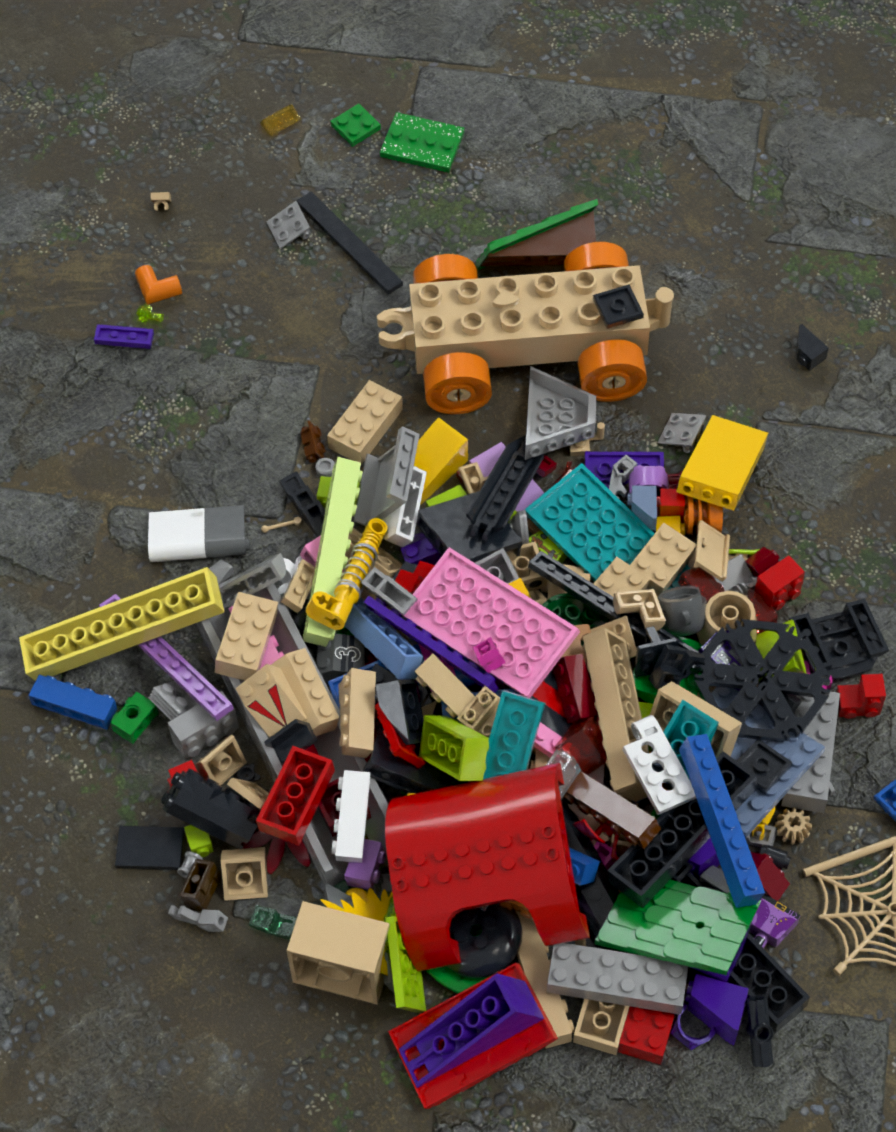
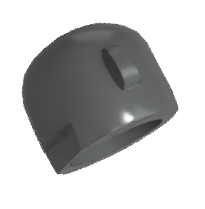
M675 587L659 594L658 601L666 620L662 629L673 636H688L696 634L704 628L707 600L701 595L699 587Z

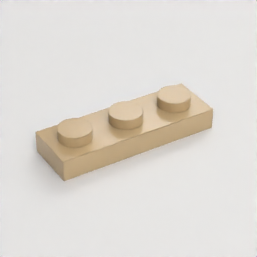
M304 559L298 563L281 600V603L297 613L302 609L312 587L315 571L313 565Z

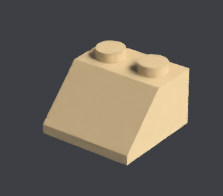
M230 735L195 764V767L200 776L204 777L203 780L206 781L207 778H210L221 786L247 762L235 737Z
M265 847L222 850L221 869L224 901L268 897Z

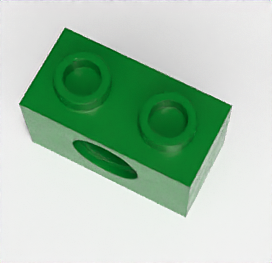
M136 692L126 700L121 711L116 712L112 717L111 725L113 732L134 744L159 714L157 706L151 700ZM132 715H137L136 718H133V719H130V718H129V717L132 716Z

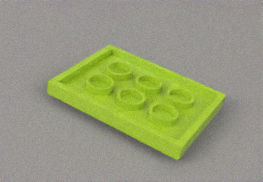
M385 917L386 922L390 925L387 935L396 1008L416 1013L425 1012L426 1004L422 972L416 970L409 958L400 933L397 917Z

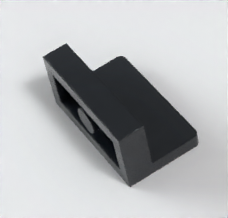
M295 719L264 741L265 746L275 749L280 762L284 764L292 746L306 750L318 740L310 723Z

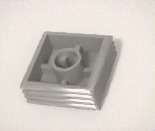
M175 681L153 687L154 690H152L151 696L148 697L170 720L198 705Z

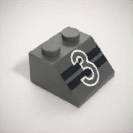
M335 634L334 639L330 640L326 647L318 645L317 668L324 681L328 683V681L348 673L351 668L358 669L365 666L366 648L354 636Z

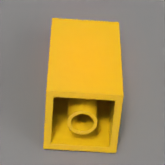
M437 418L418 440L414 466L427 472L420 505L454 475L459 467H462L468 461V439L440 418Z

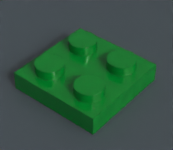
M359 103L331 120V126L352 147L381 130V124Z

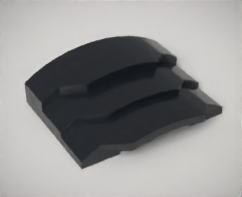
M865 599L846 603L843 612L811 619L809 613L789 618V620H794L797 635L799 636L802 632L804 633L802 641L808 636L827 672L832 676V680L844 679L871 671L877 657L889 651ZM802 650V653L804 656H806V659L811 667L812 672H815V667L811 662L809 656L804 650Z

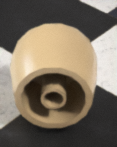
M735 591L719 592L711 597L706 604L705 626L697 633L699 643L704 645L716 632H719L722 626L725 630L726 624H729L730 628L736 629L734 625L736 620H757L753 603L745 595ZM757 629L750 632L754 643L756 641Z

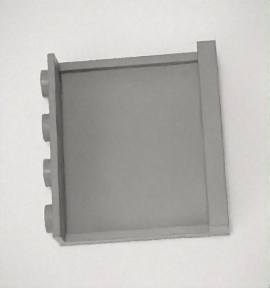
M402 426L398 429L395 446L379 458L366 454L356 504L357 509L353 519L354 522L367 526L368 522L373 518L383 520L407 502L419 440L418 433Z

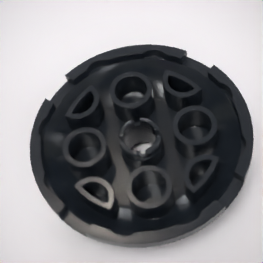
M500 903L457 913L451 920L449 931L450 938L458 941L461 963L447 967L460 976L474 979L486 978L490 974L505 969L518 954L522 943V925L516 911L513 908L510 911L499 906ZM477 930H482L480 935H472V933L476 932Z

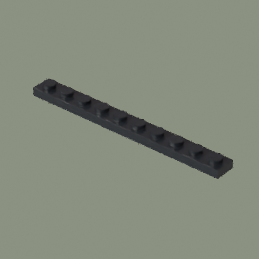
M540 551L529 561L528 568L610 621L627 616L632 635L645 643L646 629L638 612L616 614L613 596L543 551ZM662 628L657 630V634H661L662 640L676 638ZM677 638L678 647L700 653ZM694 665V666L690 669V671H691L692 674H694V675H695V674H698V675H699L701 672H700V671H695V670H694L695 665Z

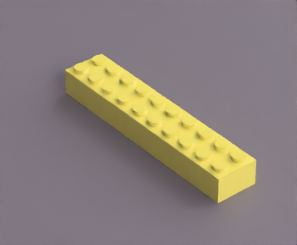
M206 567L19 637L26 674L35 681L38 675L45 677L47 675L55 676L224 613L217 577Z

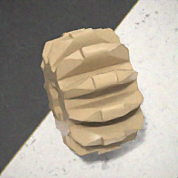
M795 807L792 808L791 812L785 809L783 814L777 816L778 821L775 822V827L778 830L776 834L777 836H783V842L789 839L792 845L795 844V840L801 844L804 838L809 837L812 824L809 823V816H803V810L798 813Z

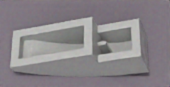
M375 567L361 582L365 589L403 615L418 600L392 578L384 575Z

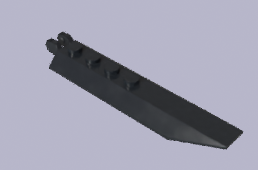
M526 435L505 447L466 513V516L473 524L470 534L471 538H475L479 529H483L485 532L482 535V542L487 543L491 533L505 528L541 465L544 454L525 460Z
M561 799L569 847L600 861L594 882L583 885L576 884L575 886L579 911L586 915L588 928L594 939H596L620 893L617 888L609 883L608 871L590 838L572 825L573 822H579V818ZM599 946L600 949L612 950V948Z

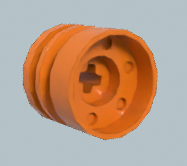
M686 495L683 516L686 534L692 535L693 526H695L696 534L698 535L699 520L704 521L722 533L723 507L702 502V500L696 498L695 502H693V497Z

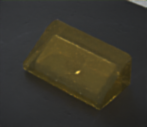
M290 104L266 117L260 124L272 136L301 120L293 104Z

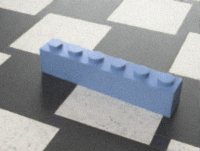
M360 597L358 602L353 605L344 627L365 648L369 649L397 679H416L415 670L421 665L423 656L388 622L370 611L365 605L364 600Z

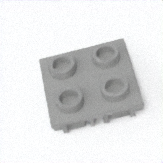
M297 201L266 221L280 249L299 236L303 239L310 237V226Z
M671 413L658 444L681 445L685 453H690L694 449V442L698 441L701 429L704 428L706 415Z
M742 554L728 561L727 578L723 582L708 573L718 593L735 591L748 597L755 592L757 577L754 578Z

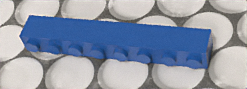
M707 734L689 736L685 739L679 751L735 907L756 905L765 894L709 738Z

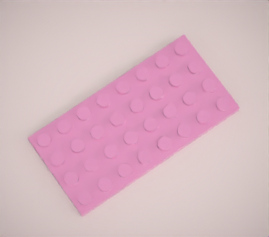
M450 547L412 594L418 600L405 615L401 614L402 617L410 619L419 628L426 630L434 638L441 640L448 647L457 651L483 670L485 669L478 661L472 647L491 637L504 658L505 664H502L503 666L496 670L490 671L489 674L528 698H531L580 633L577 627Z

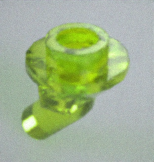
M147 303L144 306L140 305L136 313L138 321L147 322L148 319L163 321L164 315L151 312L152 307Z

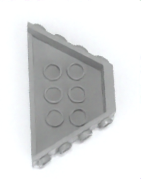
M530 366L525 460L593 438L596 423V396Z

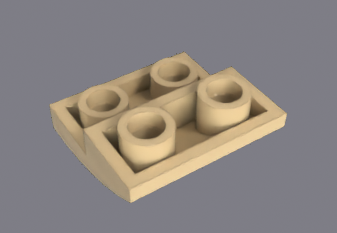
M484 686L457 719L465 726L489 738L500 697Z

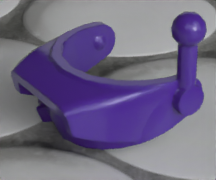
M683 1003L681 1015L688 1006L685 1003ZM678 1014L670 1034L688 1049L693 1050L700 1044L708 1042L717 1031L713 1027L703 1037H690L682 1030L680 1025L681 1015Z

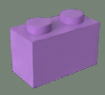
M364 839L362 863H348L345 873L347 886L366 890L371 888L373 890L374 883L377 884L379 881L380 864H384L386 858V851L383 850L382 842Z

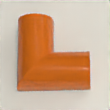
M143 265L135 271V277L147 305L182 294L177 275L157 280L154 270L150 265Z

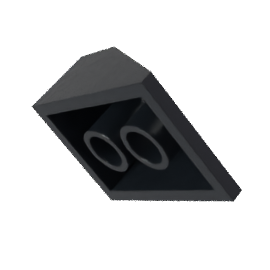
M406 679L376 684L375 696L379 706L404 744L421 743L424 720L417 680Z

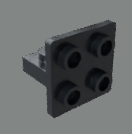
M654 626L647 627L644 645L637 646L635 676L650 675L665 644L678 647L677 638L662 640L661 634H657Z

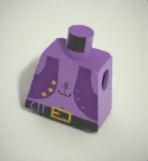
M764 894L749 931L755 935L754 939L763 948L766 943L777 947L797 926L800 915Z

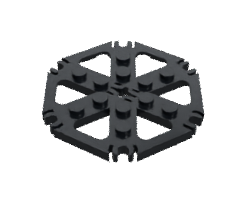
M741 619L740 621H735L736 629H732L729 624H726L724 630L722 626L702 653L706 658L703 663L698 661L694 667L695 671L702 673L701 675L695 674L693 679L701 698L742 723L738 734L739 738L784 742V740L789 741L790 739L788 732H793L796 738L799 737L800 731L801 734L804 733L828 700L830 693L829 689L822 687L823 685L829 686L830 675L808 636L802 641L804 637L803 632L799 636H794L793 631L795 627H790L789 631L786 632L790 624ZM754 629L774 631L779 635V639L764 659L750 635V632ZM728 641L741 666L714 663L711 660V655L721 642ZM798 650H804L815 667L813 674L783 670ZM767 673L765 682L760 683L758 687H756L759 678L764 677ZM709 686L741 690L727 708H720L715 702ZM783 694L813 697L814 703L803 717H797L793 714ZM760 701L774 725L773 729L752 728L745 723Z

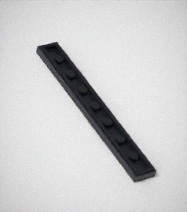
M312 191L297 200L299 207L388 295L403 286V281Z

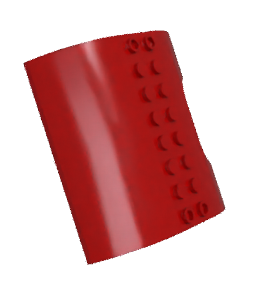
M560 763L486 778L483 781H472L398 797L390 801L386 811L385 839L393 901L406 951L418 972L461 963L458 941L450 938L449 931L451 920L457 913L467 909L506 901H517L529 910L545 946L590 938L586 915L579 912L559 786L564 785Z

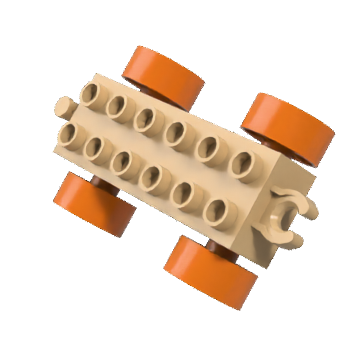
M592 242L577 247L566 256L564 272L478 278L475 264L464 256L456 254L436 255L422 261L415 268L413 273L414 284H409L410 307L392 308L384 310L377 315L378 327L384 328L390 323H398L403 328L400 333L395 335L385 331L380 332L379 344L390 349H407L415 352L417 374H423L426 402L433 410L444 414H465L480 409L488 403L492 396L489 368L578 361L582 390L595 395L597 401H619L636 395L646 385L647 375L643 355L648 353L649 334L653 330L665 328L669 325L674 293L667 287H661L657 290L655 298L645 299L640 265L629 266L625 250L609 242ZM630 284L644 313V318L607 329L593 301V295ZM503 289L520 298L519 303L513 307L509 306L499 309L492 306V302Z

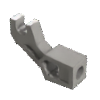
M627 455L613 465L609 490L615 496L622 495L624 498L627 496V491L622 483L629 479L633 468L637 466V463Z
M171 905L168 912L173 918L195 924L208 932H223L228 917L219 910L202 909L201 913H197L185 906H180L178 909L176 906Z

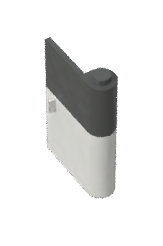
M244 505L149 513L148 553L150 562L246 555V551H250V541L245 539Z

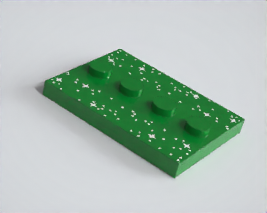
M396 112L380 150V157L449 173L465 133V128Z

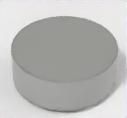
M330 458L319 459L315 465L317 475L320 477H331L335 464L334 461Z

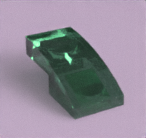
M256 905L249 926L290 940L297 917L280 914L276 909Z

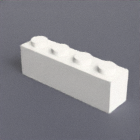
M344 770L343 777H339L338 790H342L341 798H337L336 811H340L339 819H335L334 832L338 834L337 841L332 843V854H335L336 861L362 863L370 772Z

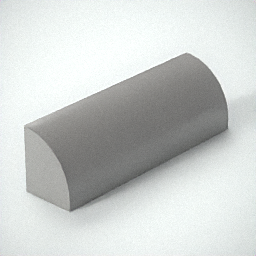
M281 553L219 584L223 607L226 608L234 604L238 592L252 595L284 578L286 565Z

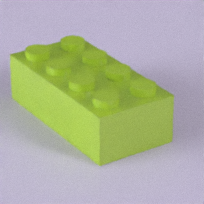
M424 715L419 757H422L423 760L460 781H483L486 771L485 762L489 749V738L448 716Z

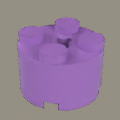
M635 466L633 472L629 475V493H632V485L656 486V496H660L661 488L669 489L668 475L665 472V468L663 466Z

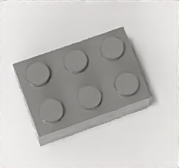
M220 691V693L228 700L223 691ZM199 704L168 722L172 741L185 760L189 757H195L204 748L215 745L219 739L232 735L239 728L235 708L216 721Z

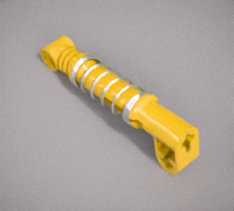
M373 518L368 522L360 541L353 547L351 557L347 561L348 565L344 567L345 572L341 574V580L338 581L335 587V597L322 591L313 594L306 607V614L311 619L334 630H340L344 627L353 605L358 602L361 592L364 590L361 582L367 576V573H370L373 569L374 563L378 558V548L388 528L383 520Z

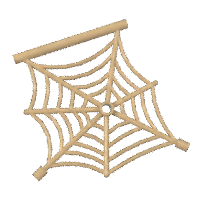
M896 836L802 869L805 877L813 875L818 878L824 892V910L818 918L825 919L833 925L843 939L845 960L833 969L834 973L840 976L846 970L847 964L861 961H876L896 966L895 962L880 958L853 959L859 952H875L896 959V955L887 951L863 948L868 943L896 952L895 947L871 941L876 935L896 943ZM893 846V851L885 860L865 872L838 877L824 876L819 873ZM893 856L892 865L884 874L872 881L848 886L835 881L867 875L887 863ZM892 870V879L880 889L863 893L852 889L874 884L887 876ZM823 880L832 884L835 889L836 910L834 914H826L828 909V893ZM892 884V890L884 897L874 900L867 896L882 892ZM838 888L847 891L849 901L847 913H839L840 896ZM851 894L859 897V912H851ZM892 895V903L889 906L880 902ZM863 900L872 903L870 911H863ZM878 906L884 910H875V908ZM886 914V917L881 922L879 917L876 916ZM864 916L870 923L872 932L868 936H866L863 925L856 917ZM868 916H873L878 924L876 927ZM845 917H851L860 927L864 940L859 945L856 932L851 924L844 919ZM838 918L852 931L855 940V950L850 955L844 933L830 919ZM889 920H892V921H893V926H892V925H889V924H886V923H887ZM882 927L890 928L894 931L895 938L878 931Z

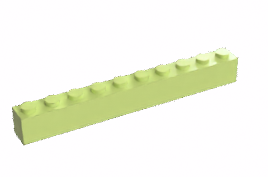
M337 457L333 466L310 599L318 591L335 597V587L338 581L341 580L342 570L347 565L348 557L345 556V553L349 550L351 539H348V535L353 530L354 522H351V518L355 516L357 509L354 501L355 499L357 500L360 491L357 483H360L363 471H360V462ZM307 615L302 639L304 642L326 647L328 642L334 639L336 630L311 619Z

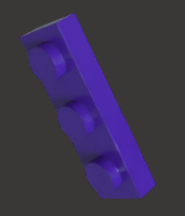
M97 324L94 343L151 349L154 330Z

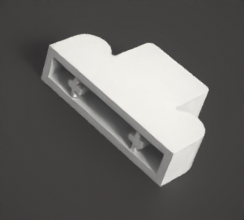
M415 466L413 467L407 502L383 519L388 527L383 537L384 540L400 547H404L413 541L426 471Z

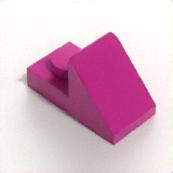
M491 637L472 647L478 661L486 672L490 673V671L496 670L503 666L502 664H505L504 658Z

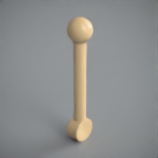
M295 517L292 521L271 526L263 525L261 531L267 533L268 530L292 524L299 526L301 518Z

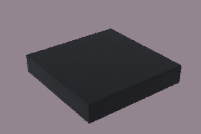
M630 284L593 295V301L607 329L644 318V313Z
M757 739L737 760L757 775V789L764 794L780 780L786 771L792 767L793 763L760 739Z

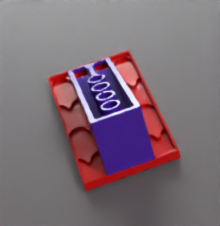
M519 963L508 966L388 1031L425 1109L437 1106L459 1092H464L494 1073L504 1070L558 1039Z

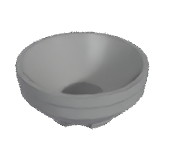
M525 510L518 511L510 520V525L514 532L521 537L523 545L529 543L527 516Z

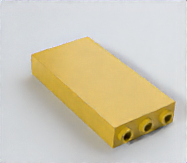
M712 415L680 476L677 492L734 511L764 450L768 433Z

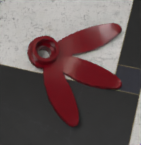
M258 831L252 835L247 844L241 843L244 846L242 849L260 848L272 840L267 856L268 874H273L280 865L284 855L285 842H287L294 857L303 866L308 867L311 864L309 852L303 841L298 846Z

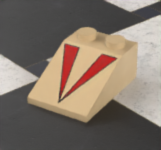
M266 664L236 688L244 706L269 738L295 719L304 722L307 720L304 711L279 667Z

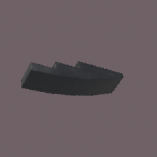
M296 471L281 479L279 483L316 537H319L322 532L325 509L319 499L316 500L308 485L304 484Z

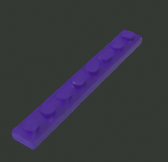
M368 596L365 599V605L374 614L482 688L486 686L494 693L498 691L499 688L495 684L496 679L488 672L481 673L479 671L480 668L471 661L469 663L463 660L464 657L455 650L453 652L449 651L448 646L441 640L436 642L431 639L433 636L424 629L422 631L416 628L417 625L408 618L406 621L402 619V615L394 608L389 610L386 608L387 605L379 598L374 600Z

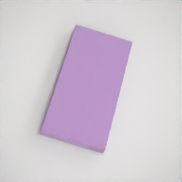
M500 442L469 460V464L477 462L483 477H488L506 446ZM533 479L515 509L517 512L526 509L544 494Z

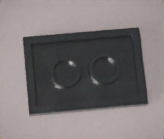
M119 826L115 867L122 869L178 870L181 867L184 828Z

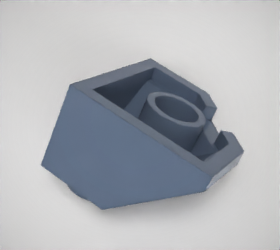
M632 485V493H628L627 505H631V511L651 530H656V486Z

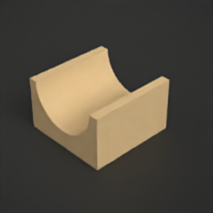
M303 901L287 948L293 983L378 1005L384 985L381 963L390 927L389 923Z

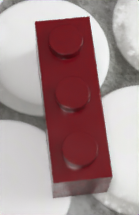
M583 654L560 658L553 667V673L567 723L585 721L599 716L594 705L596 700L591 689V681Z

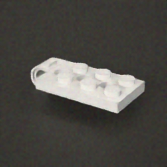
M650 715L631 723L632 733L637 741L623 746L622 750L658 815L696 799L691 782L656 718ZM649 745L652 747L653 752L645 753L641 747ZM658 763L662 765L663 771H654L652 764ZM669 782L673 785L674 789L667 791L662 787V783Z

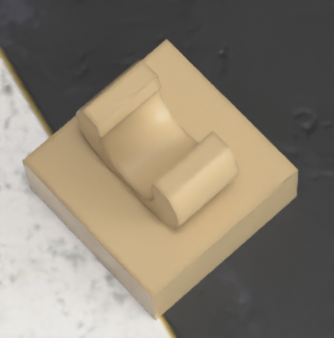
M169 192L151 193L154 209L158 211V205L162 203L165 205V211H168L169 205L167 202H171V194Z

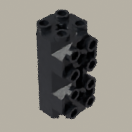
M188 768L187 772L182 771L181 774L176 772L171 780V784H173L169 792L166 791L161 799V803L164 804L163 810L228 844L242 849L244 846L241 843L247 844L258 826L255 818L256 814L259 815L261 810L246 798L241 799V796L236 791L228 787L225 790H221L223 787L210 778H207L206 781L203 780L204 777L200 776V773Z

